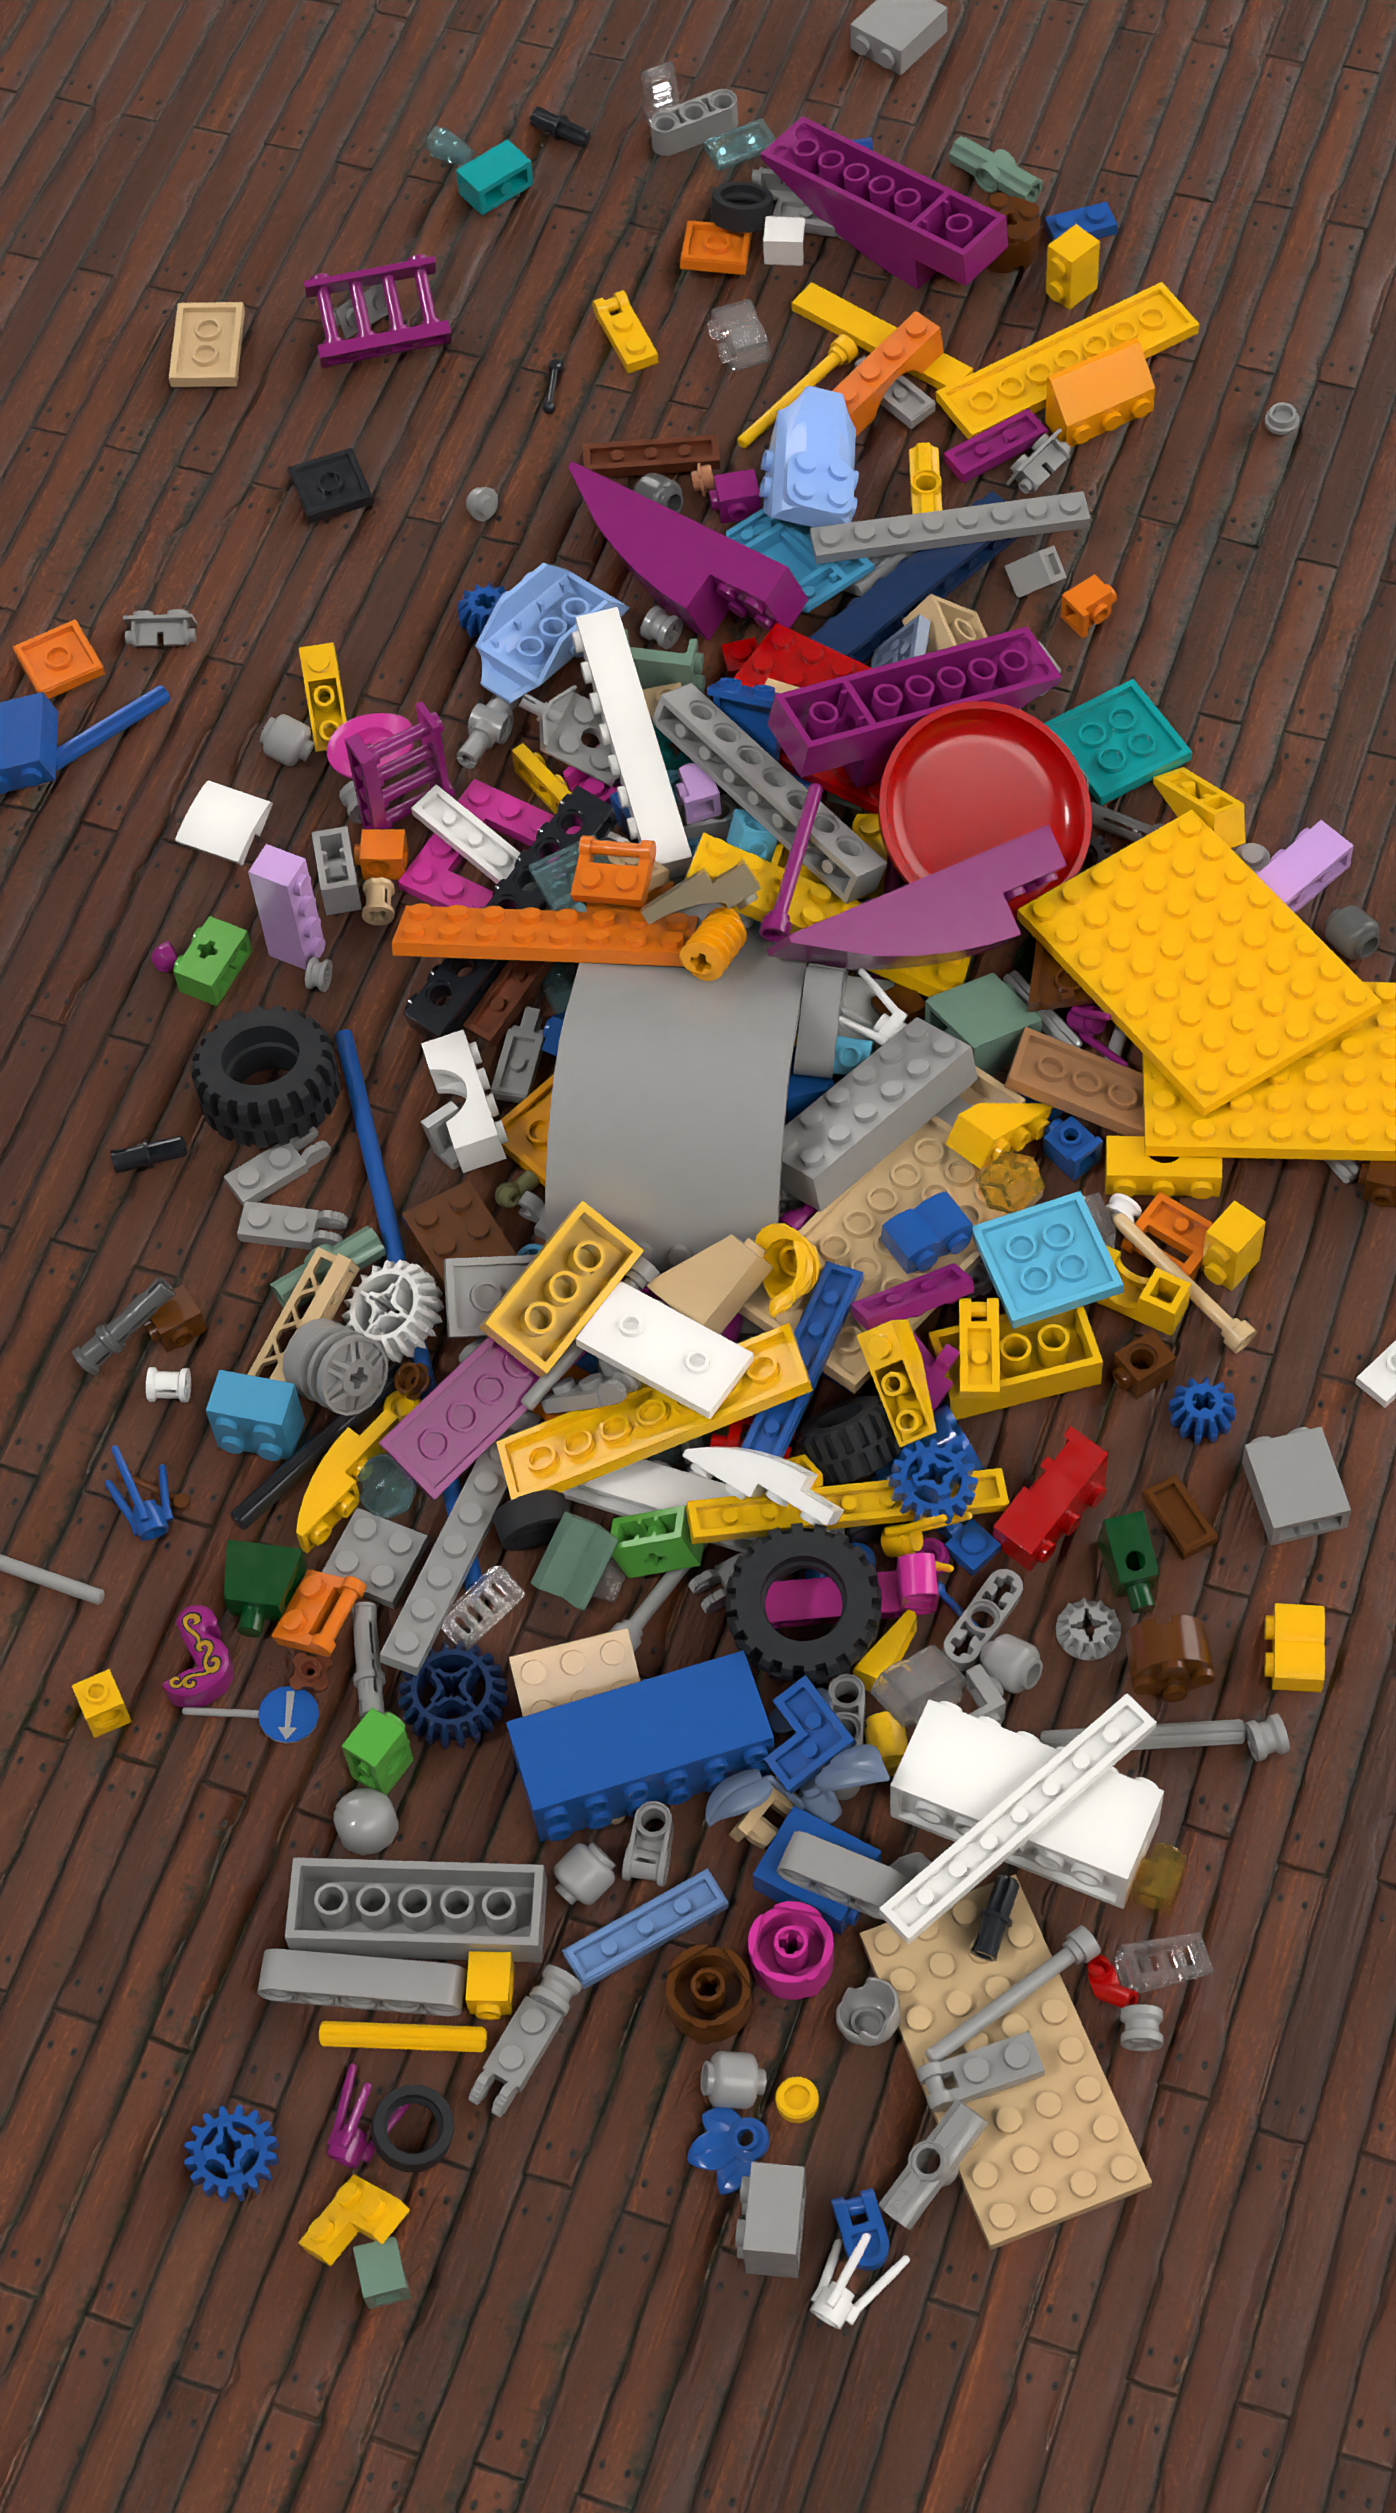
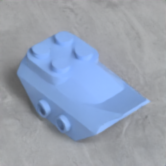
M808 386L793 403L778 411L769 450H765L761 462V470L766 471V474L762 479L759 496L764 498L763 512L771 518L810 527L852 522L857 507V498L854 497V490L859 476V472L854 470L856 429L850 419L842 393Z
M542 563L533 572L527 573L522 581L513 589L503 593L497 601L475 645L482 659L480 683L490 692L506 702L512 703L525 693L539 687L574 657H584L583 652L576 653L571 632L577 631L576 617L618 607L620 617H622L630 607L569 570Z

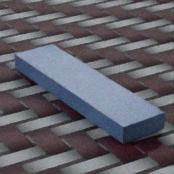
M707 1868L563 1949L562 1953L574 1975L581 1982L584 1990L729 1908V1902Z

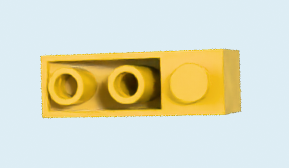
M333 642L299 648L316 752L327 751L328 742L332 734L338 727L347 722L337 654Z
M978 1103L958 1114L945 1144L979 1169H983L994 1162H1001L1006 1155L1015 1150L1017 1152L1022 1150L1027 1143L1034 1139L1040 1140L1044 1136L1045 1129L1050 1124L1048 1118L1053 1107L1044 1103Z
M908 1319L891 1320L856 1335L899 1447L936 1433L923 1359Z

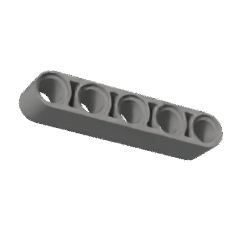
M267 1949L263 1955L257 1994L264 1999L277 2002L436 2016H458L462 2012L467 1970L461 1966L449 1963L288 1949Z

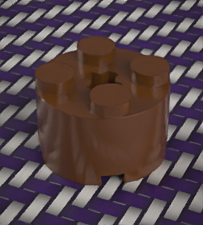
M1002 192L992 194L989 201L983 205L1006 216L1008 248L986 268L999 273H1012L1013 268L1023 266V269L1031 266L1039 255L1041 227L1039 206L1033 202L1019 197L1008 196Z
M1171 1615L1172 1622L1158 1624L1157 1617L1147 1619L1134 1625L1126 1633V1651L1134 1693L1162 1696L1166 1702H1177L1184 1700L1187 1697L1188 1691L1200 1686L1209 1685L1215 1681L1207 1632L1202 1620L1189 1615Z
M700 1944L686 1949L672 1962L666 1979L665 1991L669 2014L674 2025L684 2035L702 2045L723 2041L739 2032L752 2013L750 1975L743 1960L730 1949ZM708 1990L710 1994L715 1995L711 1997L708 1995L702 1996V1992Z

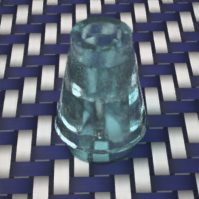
M434 127L426 140L425 149L430 152L432 157L460 166L474 159L475 150L471 149L447 127Z

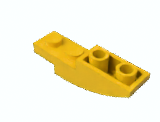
M385 1409L360 1436L348 1427L334 1442L320 1462L304 1495L296 1529L300 1547L305 1553L308 1554L315 1545L323 1544L330 1536L332 1528L341 1518L349 1517L357 1508L361 1497L356 1482L366 1479L372 1472L374 1464L384 1453L387 1454L378 1442L399 1423L398 1417L388 1409Z

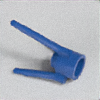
M113 1445L111 1451L135 1505L133 1507L134 1513L111 1480H106L105 1486L130 1523L134 1536H139L142 1541L161 1537L169 1531L167 1522L174 1520L170 1508L166 1466L164 1464L159 1465L161 1506L156 1505L155 1500L142 1501L119 1447Z

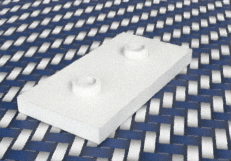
M622 1281L617 1284L576 1338V1345L708 1419L712 1418L754 1361V1353Z

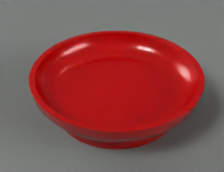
M968 701L952 704L928 714L912 726L900 739L889 757L880 781L877 812L881 838L893 866L906 884L922 879L1049 824L1067 866L1055 872L1058 879L1045 884V886L1031 893L1021 894L1007 902L1014 919L1017 920V910L1075 877L1086 857L1092 830V810L1088 787L1083 773L1071 751L1059 736L1037 718L1012 706L996 702Z

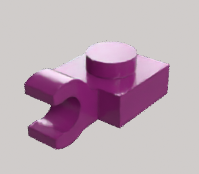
M948 1343L931 1367L923 1362L933 1413L953 1386V1382L948 1380L945 1375L960 1354L958 1350Z

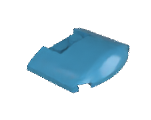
M763 508L726 531V537L789 567L809 600L803 608V612L813 610L875 570L874 564L867 558L815 564L810 540V528L813 527L771 518L763 512Z

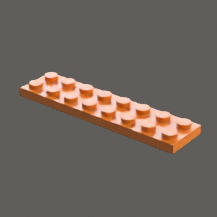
M419 903L412 906L406 905L392 940L393 956L684 967L681 964L679 953L698 928L699 916L672 913L649 925L641 911L632 914L613 913L609 910H599L596 912H577L574 909L546 911L534 907L519 910L503 909L499 906H489L486 908H467L464 905L435 907Z

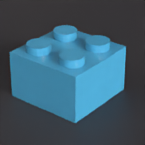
M218 1371L206 1408L217 1446L234 1454H240L243 1451L258 1454L260 1457L270 1461L288 1460L294 1455L305 1422L295 1384L230 1371Z

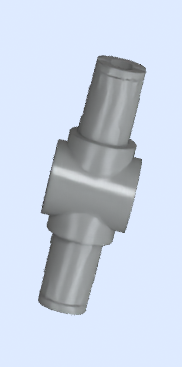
M523 695L512 703H508L496 696L487 705L478 703L473 708L468 721L469 737L457 753V760L462 766L470 769L474 768L486 749L491 748L495 742L502 745L507 741L514 722L512 711Z

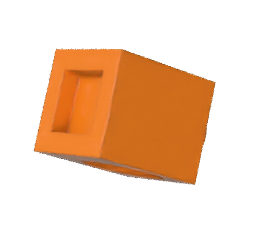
M362 829L361 844H355L354 863L361 866L363 880L380 877L389 880H400L407 870L409 848L404 829Z

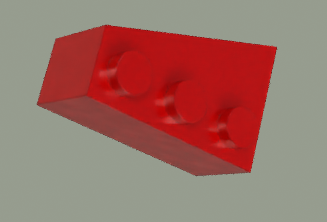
M1072 1426L1063 1435L1066 1438V1445L1054 1460L1048 1456L1040 1465L1045 1470L1029 1489L1025 1486L1022 1488L993 1526V1537L1001 1544V1550L1029 1572L1038 1562L1044 1564L1050 1559L1057 1547L1055 1543L1064 1534L1067 1536L1071 1535L1079 1526L1082 1520L1081 1515L1089 1506L1092 1508L1098 1506L1107 1493L1105 1484L1109 1453Z

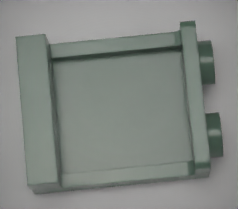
M624 629L629 644L628 629ZM690 639L686 653L629 647L642 689L681 682L682 686L692 683L704 694L706 678L705 675H701L704 653L698 652V639Z

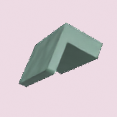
M565 1511L532 1578L531 1584L537 1589L563 1597L577 1609L585 1610L617 1545L618 1538L598 1523Z

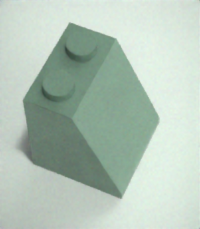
M994 973L931 996L925 1001V1022L972 1046L975 1066L990 1076H993L1013 1061L1025 1027L1042 1033V1017L1038 1011L1027 1012L1028 1006L1018 997L1014 987L1009 982L1000 980Z

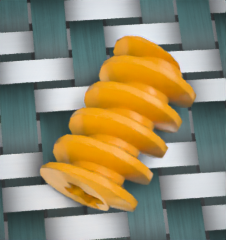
M725 906L714 908L708 913L707 917L698 926L679 953L681 964L686 970L704 981H713L722 976L724 970L728 968L747 940V931L739 914L733 908L728 909Z

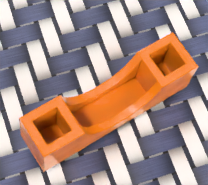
M917 311L909 316L832 390L833 392L843 394L850 419L856 429V437L876 418L877 410L884 394L897 378L912 370L922 374L944 353L941 328Z

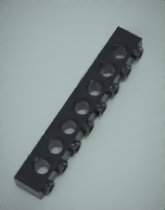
M577 786L572 794H567L563 797L558 805L555 816L550 822H545L540 827L536 835V841L528 851L524 850L515 861L513 871L507 879L503 878L497 883L493 891V897L485 907L480 908L489 906L519 910L528 907L538 908L539 910H545L547 906L552 908L574 880L581 836H594L596 840L604 841L618 823L614 808L582 787ZM573 826L581 827L575 834L566 833ZM549 855H560L554 862L544 861ZM528 883H538V886L533 890H523L524 886ZM445 958L442 964H437L432 968L428 975L427 983L419 993H414L409 998L404 1012L409 1026L429 1040L459 1031L509 960ZM463 968H473L469 975L465 977L457 976ZM443 996L451 997L447 1004L442 1006L435 1005L439 998Z

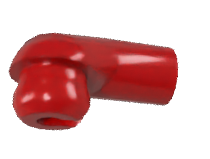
M1097 1955L1088 1962V1977L1097 1999L1119 2008L1137 2005L1138 1992L1120 1985L1115 1967L1107 1957Z

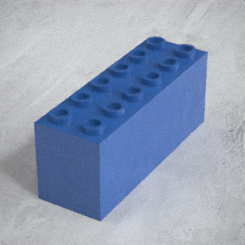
M744 1650L506 1722L513 1755L540 1842L548 1839L553 1842L561 1841L571 1836L574 1831L588 1827L590 1829H600L609 1825L614 1819L627 1815L635 1817L637 1809L649 1801H658L663 1804L668 1803L669 1805L682 1804L688 1801L692 1795L705 1791L712 1793L723 1780L745 1770L758 1769L763 1777L769 1775L772 1771L764 1758L775 1750L774 1736Z

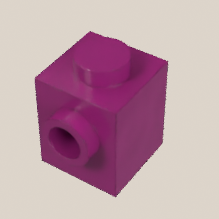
M754 469L714 475L715 490L709 491L712 511L718 510L721 524L741 522L761 510L760 490Z

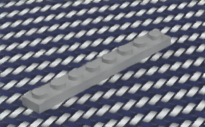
M1082 491L810 528V540L815 564L1089 528L1091 518L1085 494Z
M526 1410L478 1457L380 1653L381 1663L418 1676L494 1521L493 1515L501 1507L509 1491L496 1441L541 1424L542 1417Z

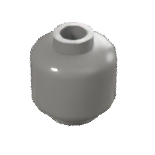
M281 714L276 719L271 717L266 723L259 742L263 744L264 754L286 766H294L299 759L306 761L315 742L309 740L311 736L310 727L286 714Z
M1002 1634L995 1638L994 1641L987 1642L980 1654V1662L986 1673L997 1677L1003 1690L1009 1693L1018 1694L1026 1689L1033 1688L1041 1676L1043 1663L1040 1660L1038 1649L1014 1635Z
M593 1842L589 1846L581 1843L576 1844L554 1867L555 1877L559 1881L555 1889L571 1905L577 1900L585 1905H592L615 1882V1874L612 1869L616 1864Z
M718 2051L713 2054L710 2061H705L701 2072L702 2095L708 2096L710 2103L714 2107L748 2109L753 2106L757 2095H763L765 2092L766 2071L759 2068L757 2059L752 2053Z

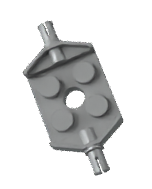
M573 685L551 699L549 703H543L525 693L519 707L538 716L536 721L539 722L541 751L611 787L620 782L619 776H612L609 767L608 756L613 755L610 744L604 746L601 740L598 726L603 724L601 714L594 715L591 701L575 693L577 686ZM586 733L594 734L599 739L600 745L596 748H589L583 744L581 736Z

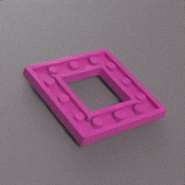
M476 779L471 782L457 801L488 827L529 846H532L536 841V835L540 827L545 822H550L554 815ZM573 826L566 831V833L575 834L581 828L578 826ZM435 833L398 881L399 890L435 907L464 905L467 908L485 907L493 897V891L453 873L464 857ZM549 855L544 861L554 862L560 855Z

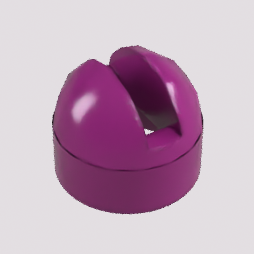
M169 940L157 946L151 955L152 963L159 971L166 973L173 971L175 962L178 959V955Z

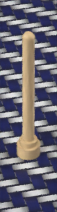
M1117 1213L1113 1216V1225L1158 1269L1192 1283L1190 1300L1222 1330L1221 1335L1225 1338L1223 1343L1235 1354L1252 1341L1257 1331L1246 1320L1241 1322L1238 1318L1232 1319L1125 1214Z

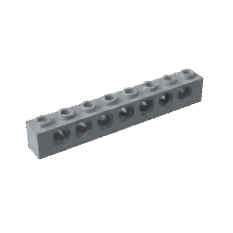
M692 683L662 694L652 718V724L790 851L808 790ZM822 802L819 803L802 863L847 904L875 891L888 863Z

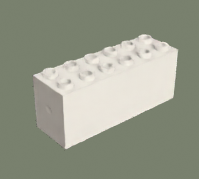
M929 1699L890 1785V1816L956 1842L1064 1747L1058 1746L1053 1748L1040 1743L1036 1736L1028 1732L1019 1731L1015 1733L1002 1728L992 1718L986 1716L976 1718L963 1713L960 1707L951 1702L941 1701L938 1703ZM1112 1766L1004 1862L1124 1909L1159 1824L1164 1791L1158 1789L1154 1782L1146 1778L1136 1777L1133 1779L1120 1774Z

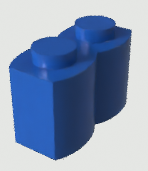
M946 1191L931 1196L917 1207L903 1211L882 1225L881 1242L906 1274L918 1270L923 1272L931 1268L937 1262L938 1257L950 1253L958 1254L963 1251L970 1243L973 1224Z

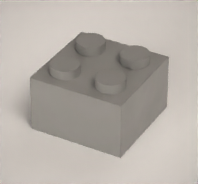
M752 2162L750 2176H742L740 2203H742V2215H746V2220L738 2219L735 2246H737V2258L744 2259L746 2273L798 2278L806 2201L804 2167Z

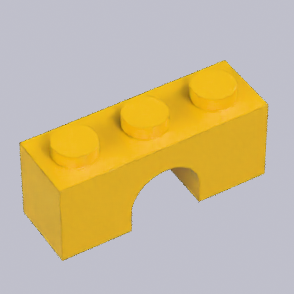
M1144 1136L1106 1137L1105 1194L1113 1195L1120 1193L1128 1197L1134 1195H1153L1156 1197L1161 1192L1168 1197L1192 1196L1196 1199L1220 1197L1222 1158L1179 1157L1170 1163H1160L1154 1161L1149 1156H1145Z
M1106 1245L1124 1284V1290L1121 1294L1096 1302L1172 1336L1189 1306L1192 1283L1158 1268L1154 1270L1150 1278L1138 1276L1122 1264L1120 1251Z

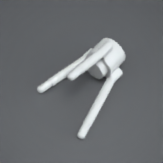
M861 968L858 971L859 975L892 1015L889 1016L884 1013L877 1023H874L843 1005L842 1014L852 1020L840 1016L839 1024L873 1039L880 1045H884L908 1025L904 1022L908 1014L899 1009L866 970Z
M868 2233L862 2235L837 2282L832 2281L830 2284L843 2244L840 2239L835 2240L819 2286L811 2298L814 2304L810 2311L816 2317L836 2329H841L845 2321L853 2325L859 2313L910 2262V2258L904 2255L853 2305L851 2301L855 2295L845 2287L871 2237Z

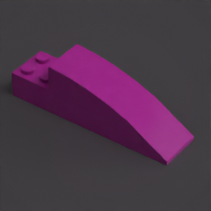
M803 116L760 153L761 159L817 217L833 226L835 232L870 260L917 290L937 271L967 286L1008 248L1005 215Z
M573 461L569 464L568 468L598 528L639 584L660 606L671 615L681 618L683 625L709 641L729 610L742 618L746 615L754 618V621L767 631H770L776 623L790 629L809 601L789 567Z
M1026 626L776 694L767 725L800 777L843 766L856 788L881 780L889 757L900 739L912 726L928 714L952 704L968 701L996 702L1020 709L1059 684L1062 676L1029 627Z
M1048 824L790 934L766 950L770 957L859 970L861 968L865 970L900 969L929 966L963 959L995 949L1020 936L1021 932L1007 902L1021 894L1031 893L1045 886V884L1058 879L1055 872L1067 866Z

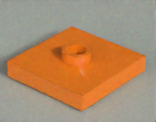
M687 221L680 269L746 275L752 232H733L720 228L711 222Z
M76 619L13 646L14 654L37 693L43 692L48 699L105 675L102 663Z

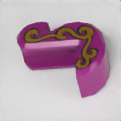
M191 1605L182 1610L176 1624L197 1667L188 1669L165 1681L162 1686L167 1698L175 1706L200 1708L214 1702L227 1692L234 1678L233 1662L228 1649L219 1640L222 1632L215 1615L208 1607Z

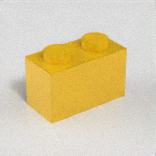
M1077 224L1051 242L1047 250L1046 293L1053 301L1059 302L1069 310L1094 292L1098 284L1100 241Z
M1234 1200L1206 1231L1201 1271L1204 1272L1205 1276L1214 1284H1222L1230 1291H1233L1260 1261L1266 1221Z

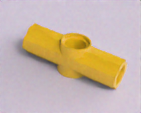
M930 442L917 443L914 448L909 449L912 514L942 510V480L938 448L933 447Z

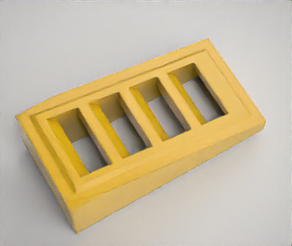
M908 1609L853 1669V1675L861 1679L865 1690L881 1697L885 1695L917 1631L916 1612Z

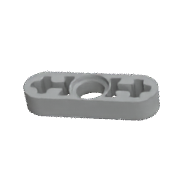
M999 1569L988 1577L945 1638L942 1658L949 1668L956 1671H966L971 1669L979 1660L984 1645L993 1640L1020 1600L1023 1582L1017 1573L1009 1569ZM1004 1584L1010 1585V1593H1004L999 1600L998 1606L992 1602L998 1587H1002ZM978 1611L987 1612L992 1616L994 1624L989 1628H979L974 1625L971 1616ZM968 1634L972 1637V1640L970 1641L967 1653L961 1654L960 1657L954 1654L955 1647L959 1648Z

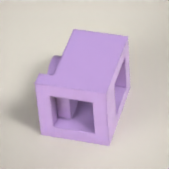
M688 763L680 767L677 772L680 783L675 784V790L680 805H684L686 824L721 815L720 792L715 781L696 763Z

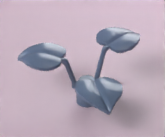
M816 1688L828 1705L832 1707V1698L829 1692L824 1688ZM777 1707L773 1709L768 1718L771 1730L776 1733H785L793 1730ZM870 1744L854 1746L835 1755L830 1762V1766L823 1767L822 1772L816 1774L799 1788V1797L794 1793H789L784 1785L774 1776L767 1775L763 1777L758 1769L745 1770L723 1780L714 1789L706 1806V1822L710 1828L719 1820L743 1814L760 1806L768 1799L774 1787L788 1798L794 1806L801 1810L805 1808L807 1813L830 1824L838 1819L842 1813V1808L834 1793L835 1790L889 1781V1774L884 1766L879 1750Z

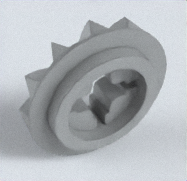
M1084 1597L1079 1602L1068 1603L1062 1613L1058 1614L1056 1636L1061 1647L1071 1656L1081 1660H1097L1107 1656L1116 1648L1120 1640L1121 1623H1119L1115 1609L1111 1610L1105 1606L1102 1600L1097 1602L1088 1601ZM1085 1616H1088L1093 1626H1099V1628L1094 1629V1635H1092V1641L1090 1642L1085 1630L1078 1629L1083 1626Z

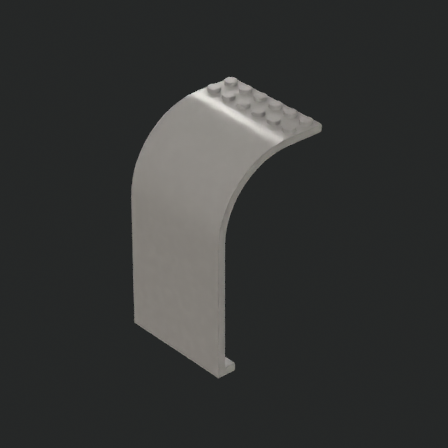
M719 903L701 904L673 913L699 916V925H701L710 911L714 908L722 907V905ZM755 920L751 927L746 928L747 940L744 946L734 957L728 968L724 970L722 976L713 981L700 980L682 966L579 963L562 1025L553 1079L546 1161V1242L573 1208L581 1201L588 1204L644 1250L641 1254L642 1257L648 1260L654 1267L663 1270L675 1267L731 1234L743 1242L748 1237L755 1241L757 1234L762 1228L772 1223H779L782 1154L789 1077L802 1003L806 966L809 963L770 957L766 949L775 943L761 937L759 934L761 922Z

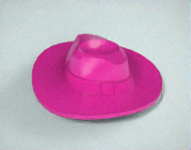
M389 713L366 714L350 719L338 727L332 734L327 746L328 761L338 773L353 779L345 744L346 738L358 733L366 745L371 743L374 746L412 727V724L402 716ZM414 742L381 758L377 768L412 751Z

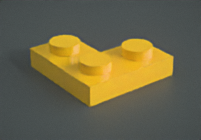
M353 2174L349 2181L338 2190L336 2197L319 2218L311 2223L308 2231L298 2244L310 2255L332 2266L358 2232L383 2245L410 2209L400 2199Z

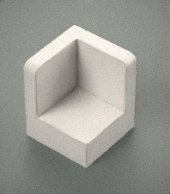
M766 216L763 238L764 264L803 265L804 218Z

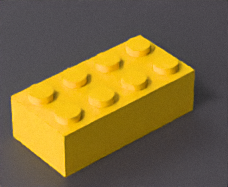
M581 1201L573 1208L479 1326V1329L537 1376L542 1377L550 1371L644 1250L588 1204Z
M1084 1306L1014 1329L1006 1313L999 1315L1000 1399H960V1359L958 1357L945 1375L948 1380L953 1382V1386L944 1397V1401L956 1420L1101 1384L1103 1360ZM987 1318L977 1321H987ZM959 1325L929 1332L928 1351L935 1360L947 1343L959 1351Z

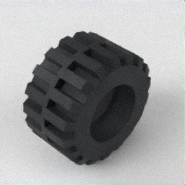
M861 1396L834 1404L809 1418L796 1431L794 1437L801 1455L805 1454L822 1472L823 1485H839L868 1476L890 1463L904 1448V1446L899 1447L880 1396Z

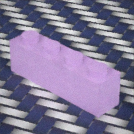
M1320 820L1311 829L1305 828L1302 830L1294 843L1286 850L1280 849L1277 851L1269 864L1261 871L1256 870L1254 872L1296 913L1350 867L1354 845Z
M266 844L248 873L268 953L271 957L306 970L310 958H320L325 948V939L323 938L320 925L321 920L317 912L316 898L313 894L306 859Z

